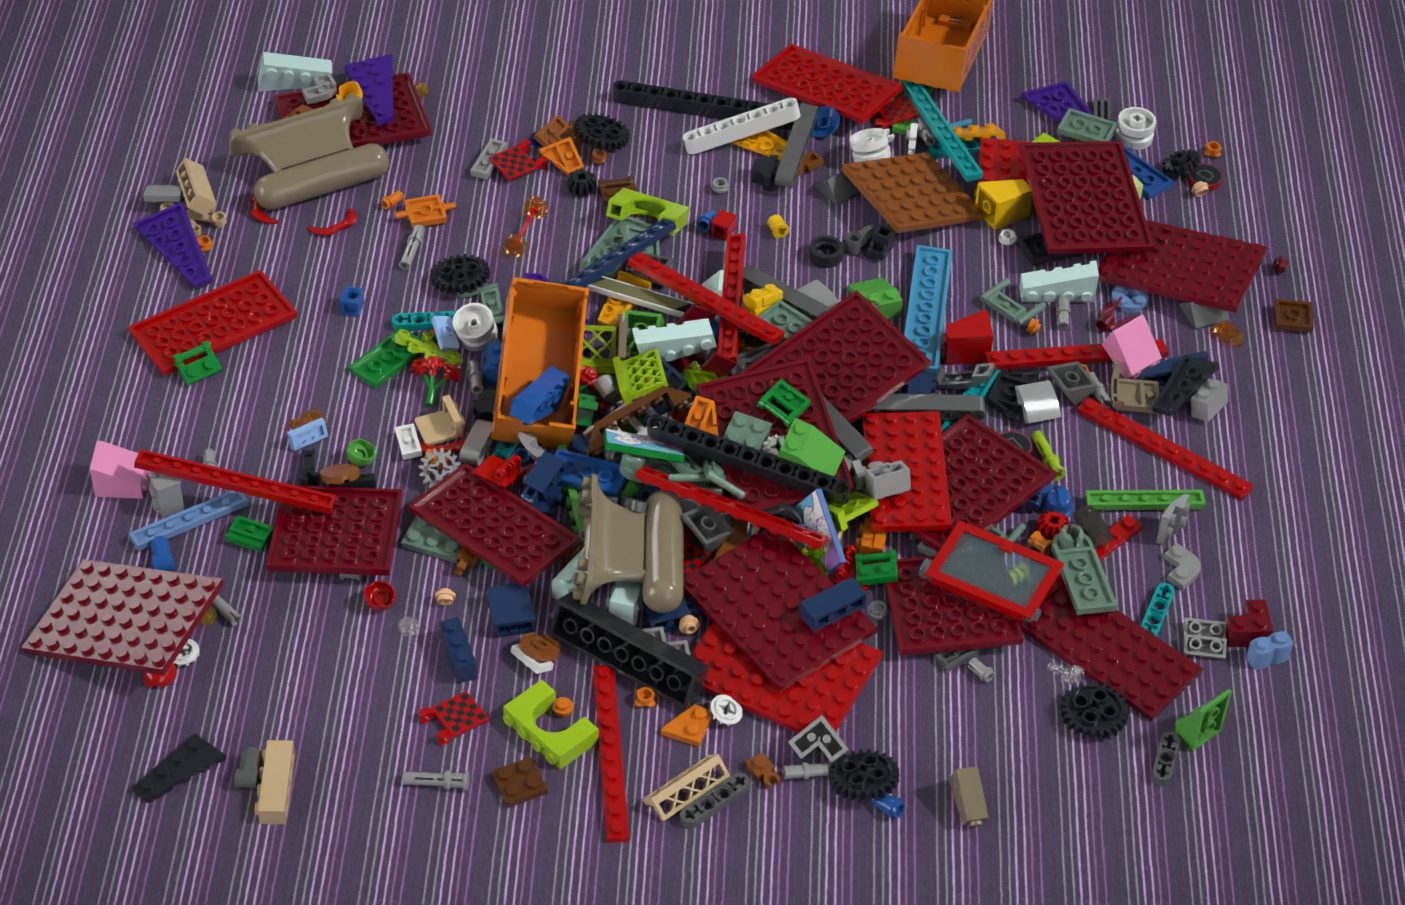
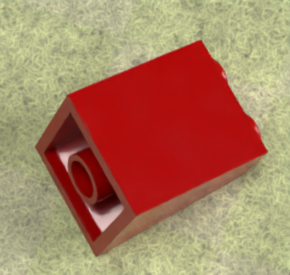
M982 310L946 325L945 333H942L943 347L940 349V356L944 358L945 365L984 363L985 352L992 351L994 337L988 311Z

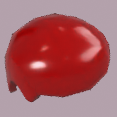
M375 580L365 587L364 599L367 606L372 610L384 611L394 604L396 592L393 586L386 581Z
M173 663L166 675L143 672V682L149 688L159 686L163 689L175 680L177 676L176 666Z

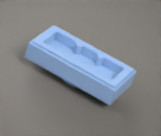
M433 316L431 320L440 351H458L460 347L451 316Z
M319 418L287 432L291 449L296 451L328 437V432L324 419Z

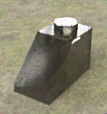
M1091 505L1083 506L1073 512L1075 524L1080 526L1084 534L1091 539L1094 548L1113 541L1100 513Z

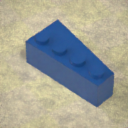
M551 366L517 397L513 398L510 404L512 409L509 415L531 425L558 411L572 376Z

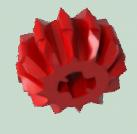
M1047 510L1045 514L1039 516L1036 528L1043 537L1053 541L1054 536L1060 533L1061 528L1065 525L1068 526V534L1071 525L1068 516H1064L1063 512L1056 513L1055 510L1053 512Z

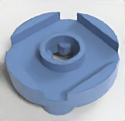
M1116 285L1111 295L1112 304L1122 296L1118 307L1125 313L1140 312L1143 307L1146 308L1149 295L1146 292Z

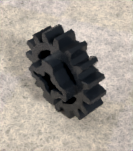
M1184 149L1182 152L1180 150L1174 152V155L1170 154V158H1165V162L1162 163L1167 176L1172 175L1174 177L1175 175H1186L1189 171H1194L1193 168H1198V164H1201V158L1196 150L1192 151L1189 149L1185 151Z

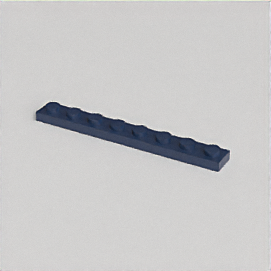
M665 218L661 219L561 284L587 288L592 282L601 279L606 273L615 270L617 266L627 262L630 257L643 252L645 248L655 244L662 237L668 236L670 232L676 229L675 222Z

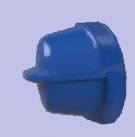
M1048 485L1042 488L1040 495L1043 497L1041 505L1044 514L1047 510L1050 512L1055 510L1056 513L1063 512L1064 516L1070 517L1073 513V502L1069 491L1059 485Z

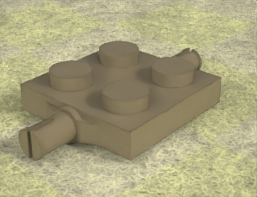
M625 314L618 315L617 356H620L621 361L628 359L630 355L629 340L631 328H627Z

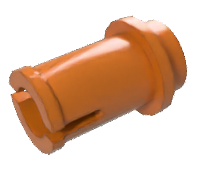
M397 190L389 196H384L381 200V205L386 210L392 209L395 204L404 200V195L400 190Z

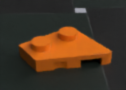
M571 137L539 149L542 156L546 157V159L568 176L570 172H575L576 169L579 171L584 169V165Z
M696 395L684 424L718 435L715 401Z
M694 704L662 727L661 735L700 747L713 719V713L709 712L710 709Z

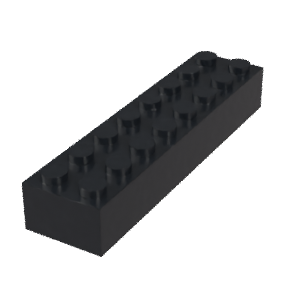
M573 592L557 600L549 635L643 687L651 688L654 693L685 710L700 700L709 669L708 665L590 601H587L586 605H580V600L572 599Z

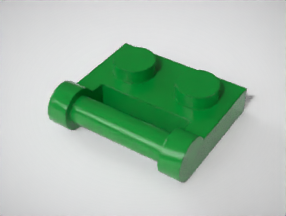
M204 341L200 346L182 354L172 355L173 361L188 387L223 370L208 341ZM205 352L206 357L184 365L183 361Z
M780 379L760 399L758 406L771 412L782 420L785 426L790 428L794 419L798 418L811 405V400ZM773 399L781 406L786 408L788 411H790L791 414L788 416L786 413H784L779 408L770 403V401Z
M896 549L874 554H855L856 580L859 586L898 581ZM890 560V562L863 565L866 562Z

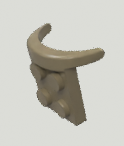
M1116 361L1110 387L1112 408L1122 411L1154 413L1152 406L1160 395L1158 381L1119 378L1121 362Z

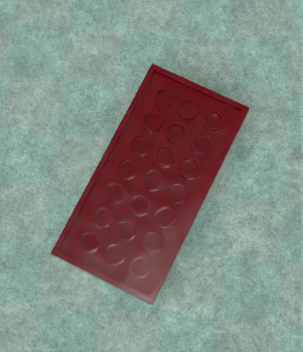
M467 463L463 464L409 505L410 512L522 587L527 586L581 543L578 535L504 487L472 474L474 468Z
M1066 585L1034 613L1031 620L1027 619L1021 624L1023 633L1094 682L1098 681L1100 686L1107 683V689L1114 687V693L1121 692L1120 698H1126V704L1150 721H1153L1203 671L1201 666L1118 610L1077 615Z

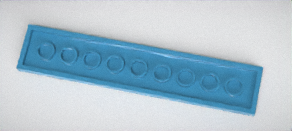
M917 245L904 336L931 361V366L922 373L937 375L953 250Z

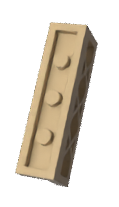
M719 754L708 755L644 797L643 801L646 806H653L659 819L665 821L731 776ZM716 765L722 773V776L717 779L710 777L712 768ZM698 777L705 779L701 790L694 789L695 780ZM680 789L688 790L687 798L684 801L677 800ZM668 800L671 801L670 810L664 814L659 803Z

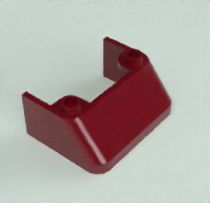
M693 304L675 324L682 325L685 321L709 319V322H711L716 317V314ZM715 352L706 362L700 353L667 362L695 388L696 384L716 380L728 375L737 365L736 361Z

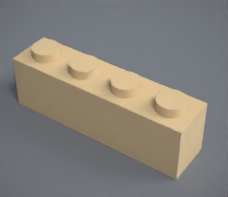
M184 158L177 168L176 174L189 209L207 216L215 208L216 201L204 167Z
M267 740L266 749L262 750L264 766H260L259 771L262 783L257 786V797L260 798L259 802H255V815L259 816L260 824H286L295 759L293 741Z

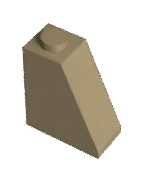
M978 766L956 769L948 778L962 824H970V827L981 826L988 818Z

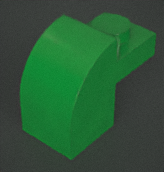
M578 393L576 426L585 428L591 426L593 412L598 408V402H595L596 396Z

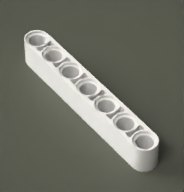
M787 98L688 131L683 135L686 151L689 154H697L795 121L801 116L798 102L795 98Z

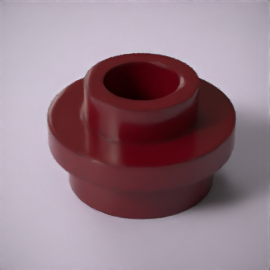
M1282 255L1279 258H1275L1273 262L1274 272L1284 273L1288 259H1285Z

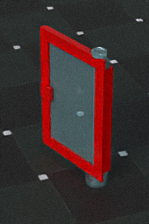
M959 520L934 560L926 558L923 561L919 570V577L928 579L933 585L1023 622L1026 620L1031 622L1032 619L1038 621L1042 611L1039 608L1064 568L1065 563Z

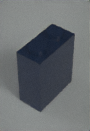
M518 583L486 588L487 604L495 638L536 632V618L528 585L522 587Z

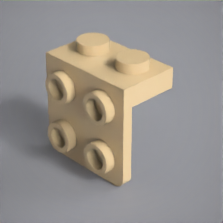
M450 395L442 397V411L415 418L416 427L425 445H434L463 437L462 426L465 425L463 415H459L457 403L452 401Z

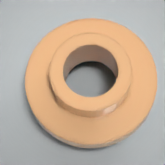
M1200 181L1193 185L1191 191L1196 197H1200L1209 191V185L1207 182Z
M442 588L435 593V598L438 604L447 606L453 604L456 594L451 589Z
M686 615L681 618L679 629L683 634H692L699 628L700 624L694 616Z

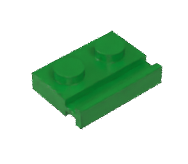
M238 515L229 528V532L224 535L225 541L262 552V548L267 545L273 536L274 527Z

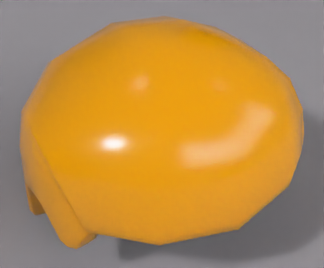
M350 81L339 87V95L337 94L336 97L341 101L346 99L347 95L354 93L362 99L363 92L358 82Z

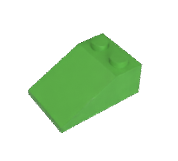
M883 278L847 285L850 294L857 290L871 304L878 301L880 309L877 310L887 319L901 317L903 300L897 289Z
M625 310V322H627V328H631L629 358L639 355L632 328L643 330L653 325L656 328L664 327L665 321L662 314Z
M795 418L778 457L835 476L846 451L813 425Z
M1230 689L1222 692L1200 707H1195L1185 718L1181 717L1176 722L1175 733L1179 736L1180 742L1193 752L1221 732L1232 693Z

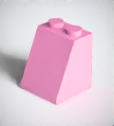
M1143 314L1114 330L1102 343L1114 364L1116 361L1121 362L1120 373L1124 379H1138L1140 372L1157 364L1162 358Z
M97 441L90 466L95 497L143 499L144 491L148 490V472L150 471L134 468V461L138 453L103 441Z

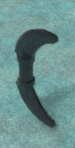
M779 502L778 506L768 510L758 509L773 516L784 515L792 518L798 524H804L799 511L788 503ZM748 521L747 534L750 539L754 537L758 527L751 525V522Z

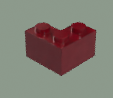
M1245 600L1242 615L1228 617L1226 625L1228 647H1249L1250 642L1254 639L1269 637L1273 634L1266 600Z

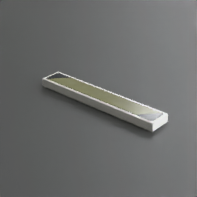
M604 276L587 287L589 291L677 317H681L695 304Z

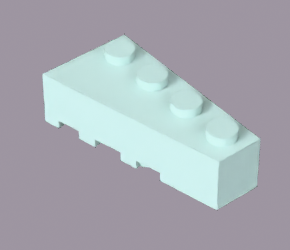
M263 52L258 76L259 91L314 87L316 85L313 76L329 72L332 76V62L326 59Z
M1096 260L1090 261V264L1081 265V263L1073 264V267L1062 269V266L1056 267L1048 272L1039 270L1022 273L1019 284L1021 302H1058V297L1062 295L1068 296L1069 302H1094L1099 278Z

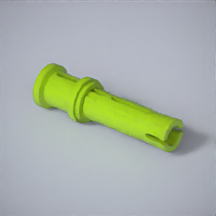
M1035 431L1032 434V439L1043 458V463L1057 472L1056 478L1053 481L1062 479L1066 471L1059 464V457L1053 454L1043 431Z

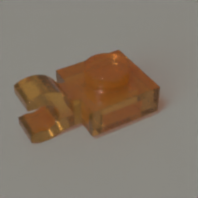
M1228 320L1213 327L1212 333L1223 342L1229 340L1237 348L1243 345V342L1240 340L1245 337L1244 334L1239 332V329Z

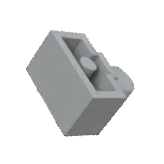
M1211 378L1204 386H1201L1187 400L1191 402V416L1209 422L1228 403V384Z
M901 460L893 463H883L881 461L870 463L868 469L865 470L866 492L874 499H883L890 495L901 494L911 490L910 469Z
M148 472L152 485L149 487L152 498H154L151 502L155 512L159 511L163 518L185 510L178 478L159 473L155 475L154 472Z

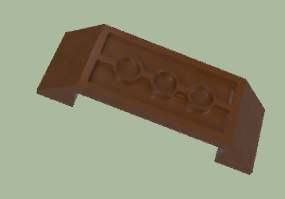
M661 386L595 422L586 456L598 458L603 455L602 452L605 449L603 438L605 428L613 429L617 425L620 428L628 424L629 419L632 417L639 418L646 414V410L650 407L655 409L661 406L663 401H665L671 413L675 411L680 413L688 408L687 406L692 398L691 394L667 386Z

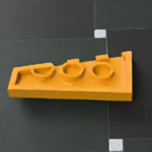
M987 123L983 127H978V125H969L968 128L962 129L961 127H952L961 140L971 141L974 137L990 138L991 136L1005 139V132L994 123Z
M765 130L729 143L768 157L770 155H777L778 160L781 161L788 141Z
M619 270L616 280L648 290L651 289V282ZM608 296L607 302L604 304L597 319V325L617 326L618 315L625 314V310L632 311L636 304Z

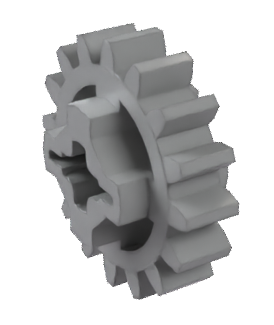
M434 448L432 455L429 452L425 453L427 459L421 458L424 464L418 466L419 469L423 470L419 476L425 477L423 484L426 482L430 483L428 488H432L433 485L441 482L443 476L453 473L457 470V466L461 464V462H455L457 455L450 456L451 450L444 453L443 448L440 449V452H437ZM437 456L436 463L428 464L433 457ZM445 457L450 460L452 466L446 464ZM439 464H442V468H445L447 470L441 472V475H439L437 470L431 468L438 467ZM427 472H431L435 476V481L428 476Z

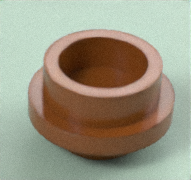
M595 149L590 155V160L595 164L601 165L607 162L608 155L605 150Z

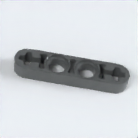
M736 773L687 805L680 813L681 825L685 828L693 829L746 794L749 790V777L743 773ZM726 792L729 796L727 798H720L717 794ZM704 803H709L713 807L711 809L705 810L701 807V805Z

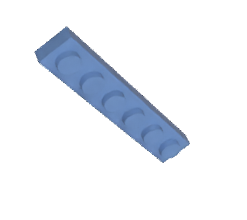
M229 491L129 533V537L137 551L150 547V541L156 536L162 535L164 538H172L248 506V499L243 493Z

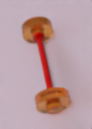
M538 196L527 198L524 210L529 216L519 234H509L503 242V249L511 256L520 257L525 253L527 243L522 238L532 218H542L548 210L546 201Z

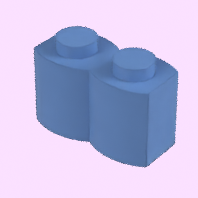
M1285 631L1275 632L1269 637L1256 638L1250 642L1246 660L1255 670L1264 669L1271 664L1283 663L1289 659L1294 642Z

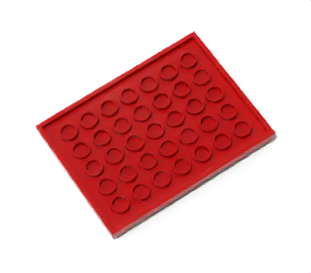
M713 622L690 656L709 666L702 691L715 697L718 695L731 696L733 700L740 704L742 709L799 733L821 715L826 718L837 732L882 659L883 652L860 643L781 692L772 685Z

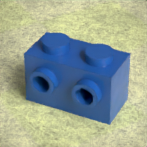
M488 342L487 350H483V361H486V363H482V375H486V385H497L502 342Z

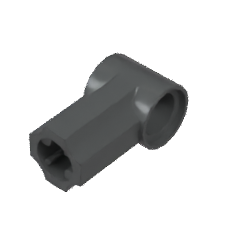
M868 225L857 232L847 233L845 253L852 256L858 255L861 248L871 242L874 227Z
M248 747L243 750L240 767L235 772V788L257 789L260 782L259 769L262 751L256 747Z

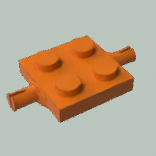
M439 194L404 200L405 211L395 212L396 220L407 217L412 228L417 224L424 227L447 223L446 211L456 209V203H444Z

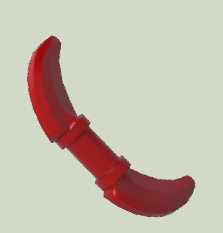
M253 193L249 197V201L253 205L250 214L261 222L278 224V220L272 219L262 212Z
M348 208V216L341 222L330 225L327 228L309 226L308 230L317 235H333L341 229L354 225L357 220L356 212Z
M466 431L465 436L458 442H452V444L428 446L420 439L418 440L421 450L425 453L427 449L433 450L434 448L437 452H440L441 448L444 449V452L449 450L451 452H460L470 431Z

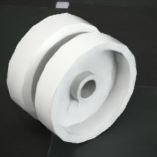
M1130 107L1121 111L1117 121L1116 140L1122 141L1123 146L1131 150H1141L1150 146L1156 127V117L1153 113L1140 107Z
M870 128L858 131L850 136V146L854 150L852 153L853 162L891 157L886 130Z
M469 303L457 310L453 317L454 330L460 345L465 349L482 351L487 349L488 342H495L498 329L492 312L486 305Z

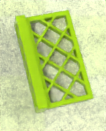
M585 325V330H590L595 336L588 342L585 339L583 340L585 343L583 350L588 347L594 355L590 358H585L582 355L581 367L585 365L590 366L597 373H615L613 360L604 359L599 353L607 347L612 352V358L616 357L617 326ZM604 331H612V338L606 343L600 334ZM596 338L604 344L598 351L590 345Z
M658 348L621 361L620 356L612 358L619 390L626 406L632 403L633 399L649 394L661 386H668Z
M855 490L850 493V500L845 505H837L826 501L834 527L839 531L848 529L847 522L879 505L878 500Z

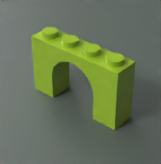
M623 188L609 199L606 216L621 221L632 214L653 216L658 218V221L665 218L675 222L676 229L669 234L674 236L687 224L690 207Z
M541 679L503 706V720L507 726H512L522 739H526L531 743L535 751L541 752L551 765H555L561 770L599 742V729L586 717L581 718L561 732H547L540 729L535 724V721L551 709L554 700H556V691Z

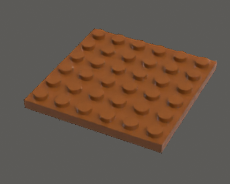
M928 152L842 165L841 171L897 233L984 219L985 213Z

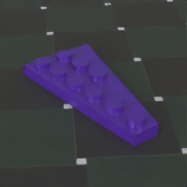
M392 54L344 65V72L349 80L358 82L363 92L362 101L377 126L394 122Z
M1068 81L1025 91L1021 95V98L1058 124L1061 123L1069 108L1093 115Z
M183 202L132 223L135 229L196 289L214 282Z

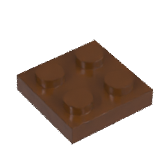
M1275 299L1274 317L1276 330L1313 332L1312 302Z
M531 757L491 771V777L507 808L548 794V788Z

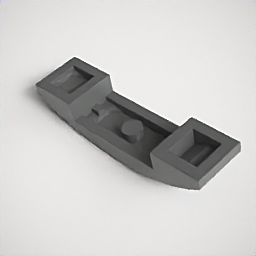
M977 364L974 371L946 373L943 367H938L937 375L934 374L933 382H936V388L958 390L972 388L990 379L995 364Z

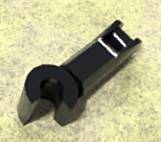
M302 448V471L299 472V485L308 486V484L318 486L317 473L315 472V448L313 450Z

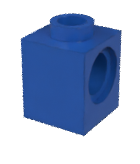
M345 286L340 299L341 315L360 316L365 303L363 288Z

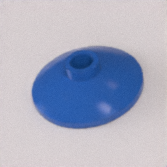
M823 106L819 108L812 136L825 138L836 131L840 117L833 107Z

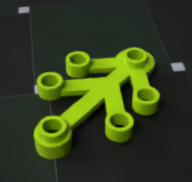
M401 329L396 333L394 341L399 345H408L407 350L409 352L425 353L424 357L426 359L430 356H438L441 358V361H445V364H456L457 367L463 363V358L459 353L440 351L432 340L434 336L432 333H422L421 340L425 343L410 337V333L406 330Z

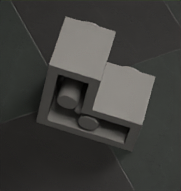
M823 715L788 741L801 759L819 746L831 763L849 749Z

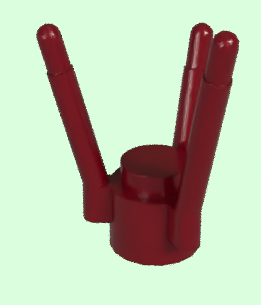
M1122 296L1112 306L1113 302L1110 300L1100 317L1095 321L1100 331L1106 332L1109 330L1112 332L1115 328L1134 319V316H1130L1114 324L1115 318L1111 313L1122 300Z

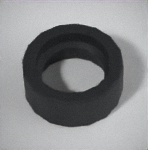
M821 235L815 237L809 245V260L821 268L835 267L843 259V243L834 236ZM831 249L836 253L824 255L817 252V250Z

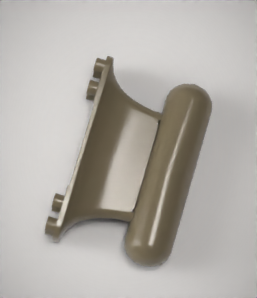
M351 93L344 100L332 99L328 105L258 126L256 123H251L247 126V129L240 131L239 128H234L230 131L229 151L232 156L238 157L245 154H254L263 159L273 171V173L259 178L254 186L255 199L261 207L275 210L372 180L386 173L389 167V158L382 146L371 143L354 148L351 143L349 134L350 123L360 119L363 112V101L360 97Z
M591 474V477L583 476L581 488L587 490L579 491L577 503H580L577 509V516L584 517L583 528L585 529L583 558L579 557L577 570L583 572H578L574 575L573 585L581 586V588L574 587L572 599L580 600V605H586L591 593L599 586L609 582L628 581L643 583L642 597L650 610L657 613H669L677 609L683 599L684 520L681 518V515L684 513V506L682 500L676 493L660 490L648 497L646 500V511L641 513L619 506L608 499L599 486L596 474Z

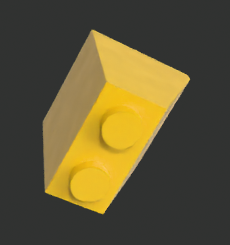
M1023 179L980 182L977 186L975 204L985 213L984 220L994 230H998L1030 216L1032 195L1029 185Z

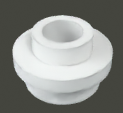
M1005 229L999 234V241L1004 245H1013L1017 240L1015 232L1011 229Z

